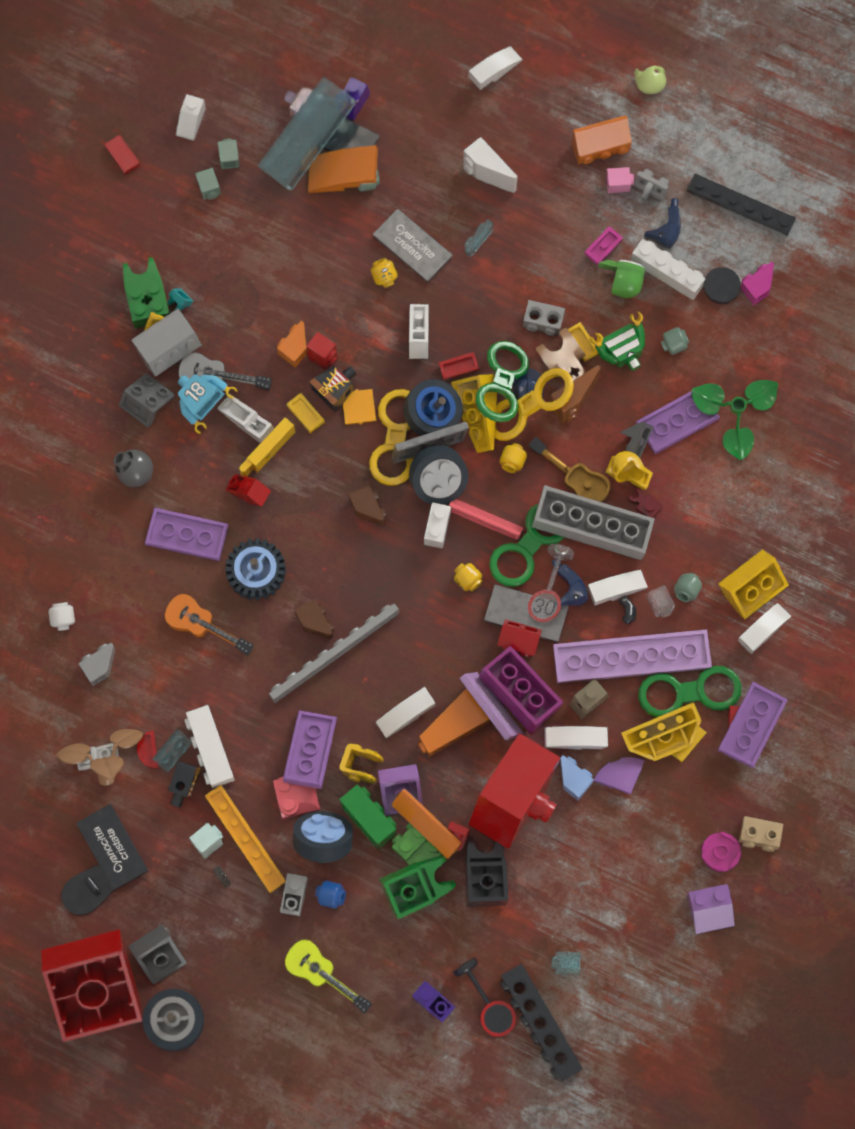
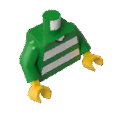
M638 312L639 317L634 320L633 314H630V319L635 323L634 325L630 323L604 338L601 334L595 333L597 335L596 341L593 337L589 338L591 343L596 344L595 348L602 360L612 365L616 364L617 367L628 364L631 371L641 367L637 358L642 355L645 347V332L643 324L640 323L643 320V315Z

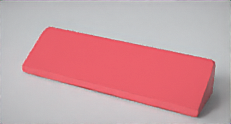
M458 499L451 501L449 504L452 513L515 540H519L523 532V527Z

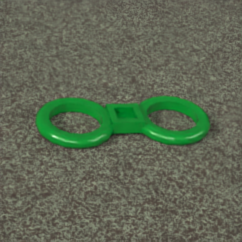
M499 341L491 345L487 351V361L495 374L492 383L483 385L477 391L476 405L486 418L496 422H507L514 418L518 412V401L511 392L513 380L519 379L526 374L529 369V359L520 346L508 341ZM505 349L515 353L521 362V368L515 371L502 368L496 361L495 352ZM488 392L502 394L508 400L510 410L502 414L493 412L486 406L484 394Z
M538 503L526 515L525 526L527 533L517 544L507 543L499 546L490 557L489 568L491 575L504 586L516 587L527 582L534 572L535 563L532 556L543 544H556L565 538L559 535L543 536L532 527ZM514 551L521 554L527 564L525 573L514 579L503 576L497 567V560L503 553Z
M725 666L707 668L699 675L697 681L679 683L675 677L669 674L656 673L648 676L642 682L638 691V700L643 710L655 718L681 708L683 703L699 701L707 708L723 711L738 702L741 696L742 685L735 672ZM714 674L727 676L734 686L732 697L722 703L710 700L704 692V682L709 676ZM662 681L670 684L676 692L674 705L665 710L653 708L646 698V691L652 683Z

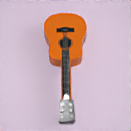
M186 594L177 595L168 604L165 619L172 629L189 632L198 638L204 636L209 631L235 645V648L249 656L254 647L253 644L242 638L238 639L212 625L213 618L211 613L201 608L191 596Z

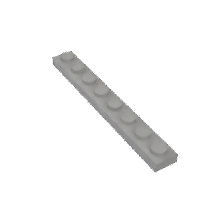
M395 603L391 606L386 605L380 610L381 613L379 615L369 617L361 628L356 627L350 631V636L344 640L341 638L336 641L332 649L322 651L318 655V659L304 664L300 672H293L286 678V682L276 684L269 693L272 701L276 703L392 620L399 614V608Z

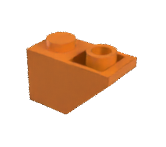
M302 321L298 325H293L289 331L290 334L286 339L282 338L277 345L278 355L295 368L307 355L305 327Z

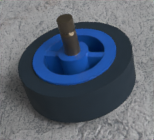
M436 379L425 380L415 386L407 395L403 406L404 417L408 426L420 436L457 425L461 420L463 411L462 402L457 391L448 383Z

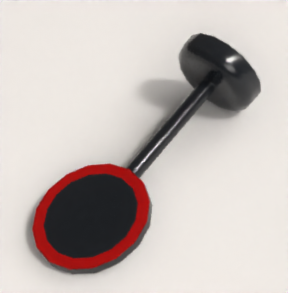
M473 957L454 969L452 973L456 977L467 973L486 1003L480 1018L483 1029L494 1037H502L513 1030L516 1023V1014L514 1009L504 1001L490 1002L471 972L478 965L477 958Z

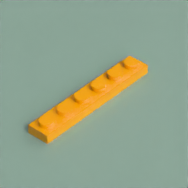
M222 785L206 794V799L269 893L284 885L286 880Z

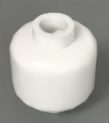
M68 602L52 604V607L48 610L50 625L57 627L58 631L67 630L69 625L75 623L74 610L71 605H68Z

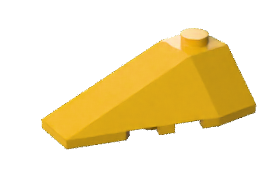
M494 374L477 375L451 382L452 387L460 396L463 407L462 419L464 422H467L470 429L469 435L477 453L494 450L495 421L486 418L476 405L477 391L483 385L492 383ZM488 392L484 394V402L490 410L496 413L497 392Z

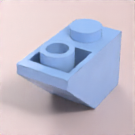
M563 755L560 758L563 789L579 801L592 785L594 779L591 777L593 775L584 768L581 770L576 766L577 762L569 756L566 758Z

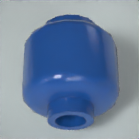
M324 881L321 886H317L315 897H318L319 905L336 909L339 905H343L346 891L339 883Z

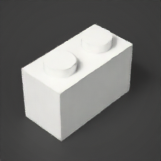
M432 503L424 545L443 549L451 506Z

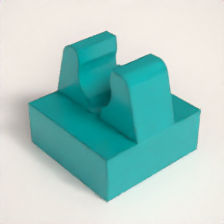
M181 288L172 289L168 294L170 297L167 303L169 305H173L174 302L177 303L175 310L179 309L182 311L193 303V300Z

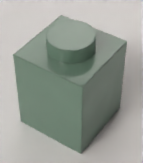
M236 139L219 141L221 169L240 167Z
M213 168L195 173L203 200L214 199L221 194Z

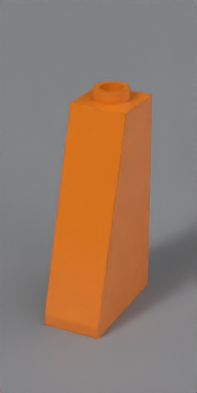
M466 688L419 736L420 743H418V746L423 754L427 753L430 757L490 723V719Z

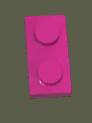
M609 226L585 251L584 255L599 266V262L607 258L621 243L623 237Z

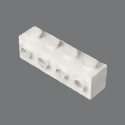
M642 239L632 253V262L643 265L645 271L691 300L695 299L704 285L705 278L702 273L697 270L693 271L681 260L677 261L669 252L658 249L651 241Z
M206 705L186 712L188 718L184 720L187 729H192L194 736L190 738L194 748L198 747L200 755H197L200 766H205L206 773L203 775L207 785L211 783L212 788H216L235 781L209 706Z

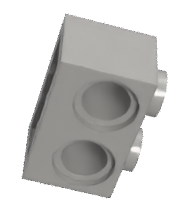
M528 300L523 327L533 332L537 330L542 331L550 336L559 335L565 308ZM537 315L539 319L532 320L530 316ZM555 319L557 323L550 324L548 320Z

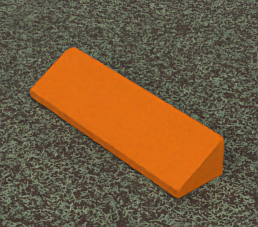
M403 789L393 801L392 807L448 859L457 851L461 842L406 789Z

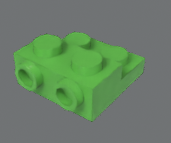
M410 823L406 826L407 831L403 835L398 834L392 841L394 844L392 850L408 865L442 854Z

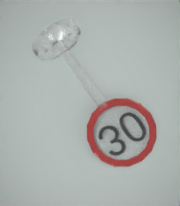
M549 545L548 552L552 557L556 558V562L547 590L536 592L528 602L529 615L538 622L553 620L561 610L560 597L552 591V587L561 560H571L575 554L572 549L564 545Z

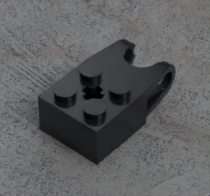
M468 837L465 858L467 907L507 905L509 900L507 866L503 846L494 841L491 852L482 853L477 850L473 837ZM487 881L489 887H485L483 882Z

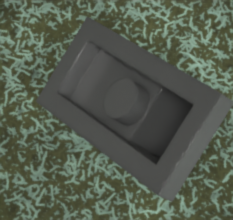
M642 421L620 432L631 437L630 442L626 446V451L633 452L641 458L654 426Z

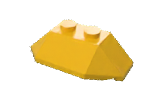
M693 702L622 732V736L630 752L657 761L690 747L702 720Z

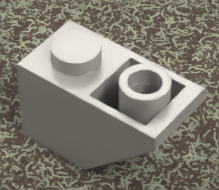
M112 643L103 644L97 649L96 653L84 656L81 662L78 663L92 686L110 676L115 655V648Z
M287 873L280 913L300 916L308 882L306 876Z

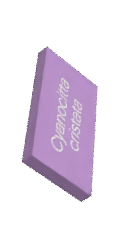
M478 672L464 674L460 678L505 740L515 739L519 733L524 734L498 698L479 679L480 674Z

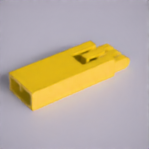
M284 418L240 466L241 476L247 477L253 470L258 473L295 433L294 424Z

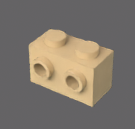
M744 816L739 843H743L744 847L754 848L759 846L764 851L774 852V850H778L780 847L783 824Z

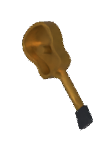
M537 437L529 444L530 449L539 456L545 457L566 474L564 485L573 491L575 495L598 502H603L606 499L610 490V482L607 477L589 470L582 463L569 468L550 453Z

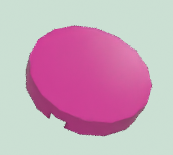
M719 832L710 835L704 841L701 854L704 863L711 870L726 872L733 869L739 862L741 850L738 841L732 835Z

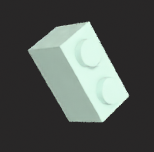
M209 823L190 837L192 844L204 859L223 845L221 840L223 838L222 833L215 825L211 827Z

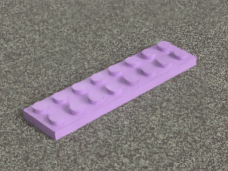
M707 630L553 644L557 684L712 668Z

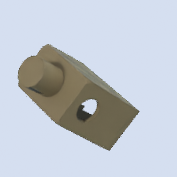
M594 679L573 697L569 706L582 720L610 696Z

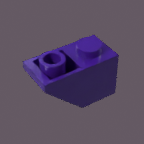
M426 981L412 995L413 1000L442 1023L455 1009L453 1004Z

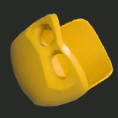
M623 451L614 457L611 470L617 482L625 481L629 475H632L636 481H640L644 477L645 467L635 453Z

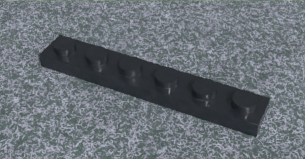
M696 173L687 188V192L787 236L796 220L794 216Z

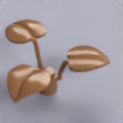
M121 729L114 732L110 736V742L114 744L112 756L93 760L92 756L88 754L91 751L89 746L85 744H72L61 749L55 757L63 763L72 765L81 763L88 758L91 762V770L98 774L99 783L101 785H110L114 782L116 774L124 765L123 759L115 756L117 747L126 749L134 746L143 737V732L134 729Z

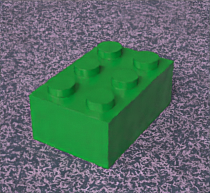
M357 784L339 799L340 806L379 851L396 836V823L390 816L386 818L380 804L377 801L373 803L368 790L364 786L360 788Z

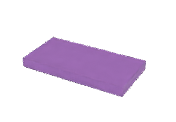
M691 391L641 418L635 424L643 421L654 426L647 443L655 455L720 419L718 413L707 415L701 412L693 401Z
M154 508L145 545L220 561L229 525L227 523Z
M752 682L718 751L753 769L788 699Z
M298 711L283 777L284 783L322 789L337 717Z

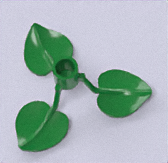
M771 380L752 382L745 389V396L749 401L742 397H735L732 402L728 401L726 403H722L725 393L717 384L709 383L692 388L693 401L696 407L704 414L715 415L719 412L720 406H730V411L737 415L736 429L727 430L723 436L722 443L725 450L738 460L746 458L754 445L752 431L749 428L740 429L741 414L744 412L746 405L751 403L755 409L760 411L771 408L776 400L778 382Z

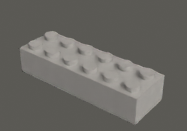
M544 485L532 527L642 560L646 553L655 519Z

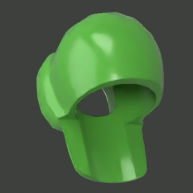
M605 260L599 262V268L616 272L611 292L613 295L620 298H632L640 293L645 274L643 265L627 260H619L618 262Z

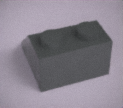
M160 925L129 945L130 950L153 985L187 964L163 925Z

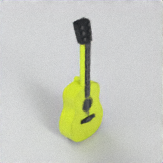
M301 940L289 950L285 959V965L292 975L307 979L316 987H320L325 982H328L349 998L363 1014H366L372 1003L362 996L355 994L331 975L333 972L332 963L321 955L314 943L308 940Z

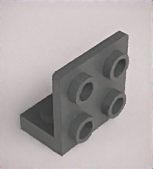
M144 374L124 390L118 406L143 425L149 427L153 423L156 412L172 400L175 394L150 375Z

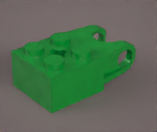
M153 257L148 258V269L140 275L134 274L128 264L123 263L124 287L135 329L146 326L151 312L163 317L170 314L162 280Z
M436 856L413 863L378 879L392 913L396 918L400 919L434 903L435 900L456 887L454 880L436 882L434 879L436 869L446 861L445 856ZM406 887L410 888L407 890V894L405 895L403 893L404 889Z

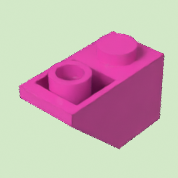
M773 262L767 265L765 263L762 264L753 275L748 274L742 279L741 290L753 305L769 295L774 268Z

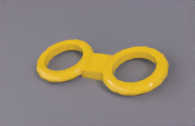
M553 368L542 374L535 384L534 391H530L517 400L519 419L516 426L511 431L500 433L497 430L495 421L494 438L499 441H509L516 438L523 431L527 417L539 409L554 411L563 407L569 401L574 388L573 378L568 371L561 368ZM562 377L565 381V389L562 396L554 402H545L542 398V390L545 383L551 378ZM507 399L496 405V413L500 414L504 409L510 407Z
M405 389L393 390L387 393L381 399L378 406V416L382 424L388 428L385 444L378 446L372 453L369 465L373 477L378 482L387 486H396L404 483L409 478L410 465L414 459L406 460L407 466L405 471L397 477H386L377 468L379 457L387 451H393L395 444L404 442L407 431L411 430L407 423H394L386 415V407L391 400L407 397L410 391Z

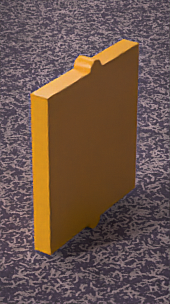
M356 389L343 403L345 425L357 423L362 425L366 422L376 421L372 389L360 391Z

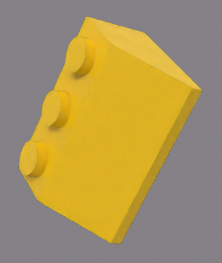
M761 550L718 583L725 598L744 620L789 586L775 557L764 550Z

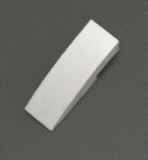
M511 47L505 48L469 70V78L481 90L491 81L495 82L519 64L522 59Z
M227 397L218 407L220 412L260 443L274 430L272 424L258 416L256 411L235 397Z
M641 570L588 584L587 589L595 606L609 600L614 601L648 587Z
M778 603L775 604L739 637L738 642L749 653H754L791 615Z
M424 687L376 721V724L385 738H388L417 720L420 715L435 707V702Z
M566 726L544 728L545 747L580 750L583 748L603 749L608 747L607 727Z

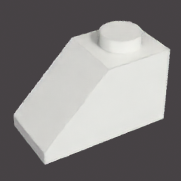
M186 95L180 111L176 136L194 141L206 109L204 99Z

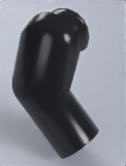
M625 595L619 600V603L625 608V615L622 617V620L625 624H631L636 619L637 609Z

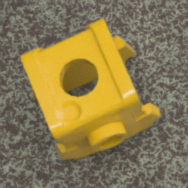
M348 744L340 763V770L351 781L359 783L361 780L376 784L377 780L372 775L351 770L355 756L367 758L377 763H383V757L377 751L361 749L362 747L357 744Z

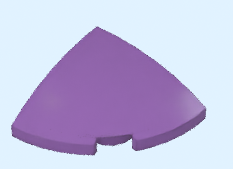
M625 757L613 763H608L598 772L594 781L630 795L645 760Z

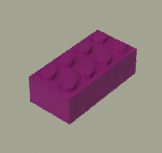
M511 646L485 666L479 675V679L530 733L534 732L553 716L563 704V701Z

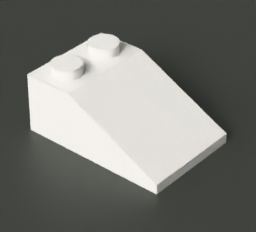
M481 137L464 150L463 168L469 175L472 174L476 179L512 193L516 191L517 175Z

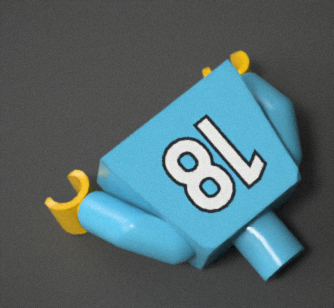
M195 374L190 379L187 376H182L178 381V384L182 387L178 392L181 398L179 402L181 413L191 424L195 425V431L199 434L201 432L197 426L201 424L205 429H207V426L204 422H199L198 419L202 420L224 395L222 391L226 392L228 398H234L228 393L230 389L237 392L235 387H228L227 383L214 375H202L200 377Z

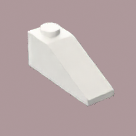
M410 304L409 359H428L429 304Z

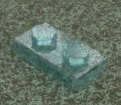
M487 219L484 224L481 223L477 227V233L473 238L470 236L465 242V254L470 258L492 233L493 222Z
M176 729L152 760L163 770L169 772L192 744V741L180 730Z

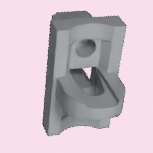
M645 169L643 172L639 171L633 187L643 191L641 198L646 200L651 195L663 201L669 187V181L663 177L659 180L652 178L654 174L648 169Z

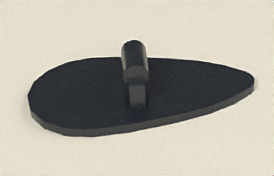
M100 865L71 878L62 890V901L71 913L86 915L101 905L113 892V888Z

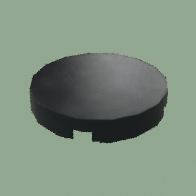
M718 267L712 269L706 275L703 290L711 301L717 304H727L737 298L741 289V281L733 270Z

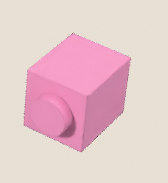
M629 167L607 169L608 193L630 192L631 185H634V176L630 174Z

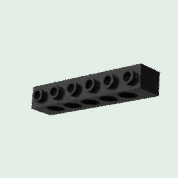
M522 963L502 974V981L499 983L504 992L509 991L512 997L509 1000L514 1009H519L522 1016H520L523 1025L525 1027L529 1026L532 1031L530 1037L534 1044L537 1045L539 1043L542 1049L540 1052L545 1062H550L552 1066L550 1071L555 1080L559 1079L560 1082H563L582 1071V1066ZM522 984L525 987V992L517 994L514 991V986ZM527 1001L535 1004V1009L531 1012L526 1011L524 1008V1004ZM536 1019L544 1020L545 1027L543 1029H537L534 1026ZM547 1036H551L555 1039L556 1043L554 1046L548 1047L544 1043V1039ZM563 1054L566 1062L561 1065L557 1064L554 1059L555 1055Z

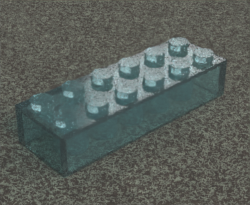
M323 76L258 164V167L285 188L292 191L357 101Z

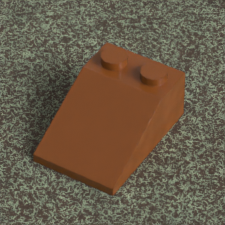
M599 365L573 380L574 388L569 401L563 407L553 411L561 424L565 422L570 423L577 418L576 415H578L598 381ZM565 386L551 394L550 402H554L562 396Z

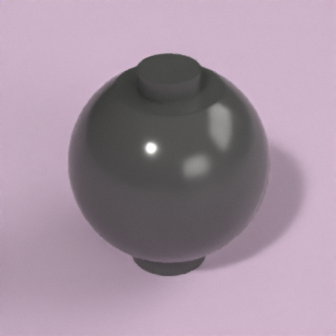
M131 449L119 452L114 457L113 463L117 478L124 485L140 487L151 480L153 463L145 452Z

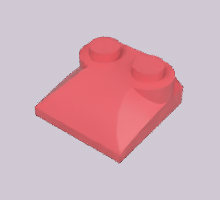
M283 777L273 780L282 820L320 810L315 788L284 783Z

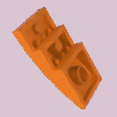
M377 146L341 149L310 157L308 192L344 191V188L360 187V184L376 183Z

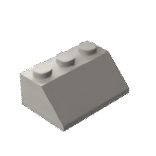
M176 309L131 340L146 367L155 377L202 346L196 333L179 309Z

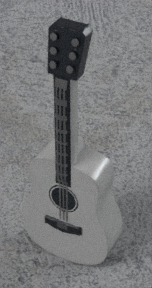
M190 353L185 356L179 367L180 378L187 376L190 379L195 374L200 377L202 375H214L222 381L232 380L255 384L256 387L267 391L270 390L272 379L268 377H253L225 372L221 361L209 360L199 353Z

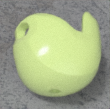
M651 66L644 70V72L636 68L635 80L638 89L646 94H655L662 91L666 85L663 67Z

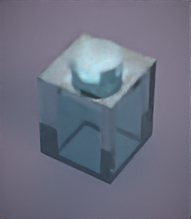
M556 952V957H552V969H555V974L579 975L581 952Z

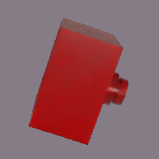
M519 733L480 793L468 825L509 849L529 817L535 821L541 819L540 821L547 823L557 804L550 801L551 797L546 795L545 791L549 786L560 757Z
M120 929L41 950L42 974L63 1042L142 1021L140 997Z

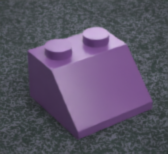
M416 764L378 770L385 816L399 814L392 807V803L403 789H406L423 805Z
M728 884L692 891L687 894L696 934L735 926Z

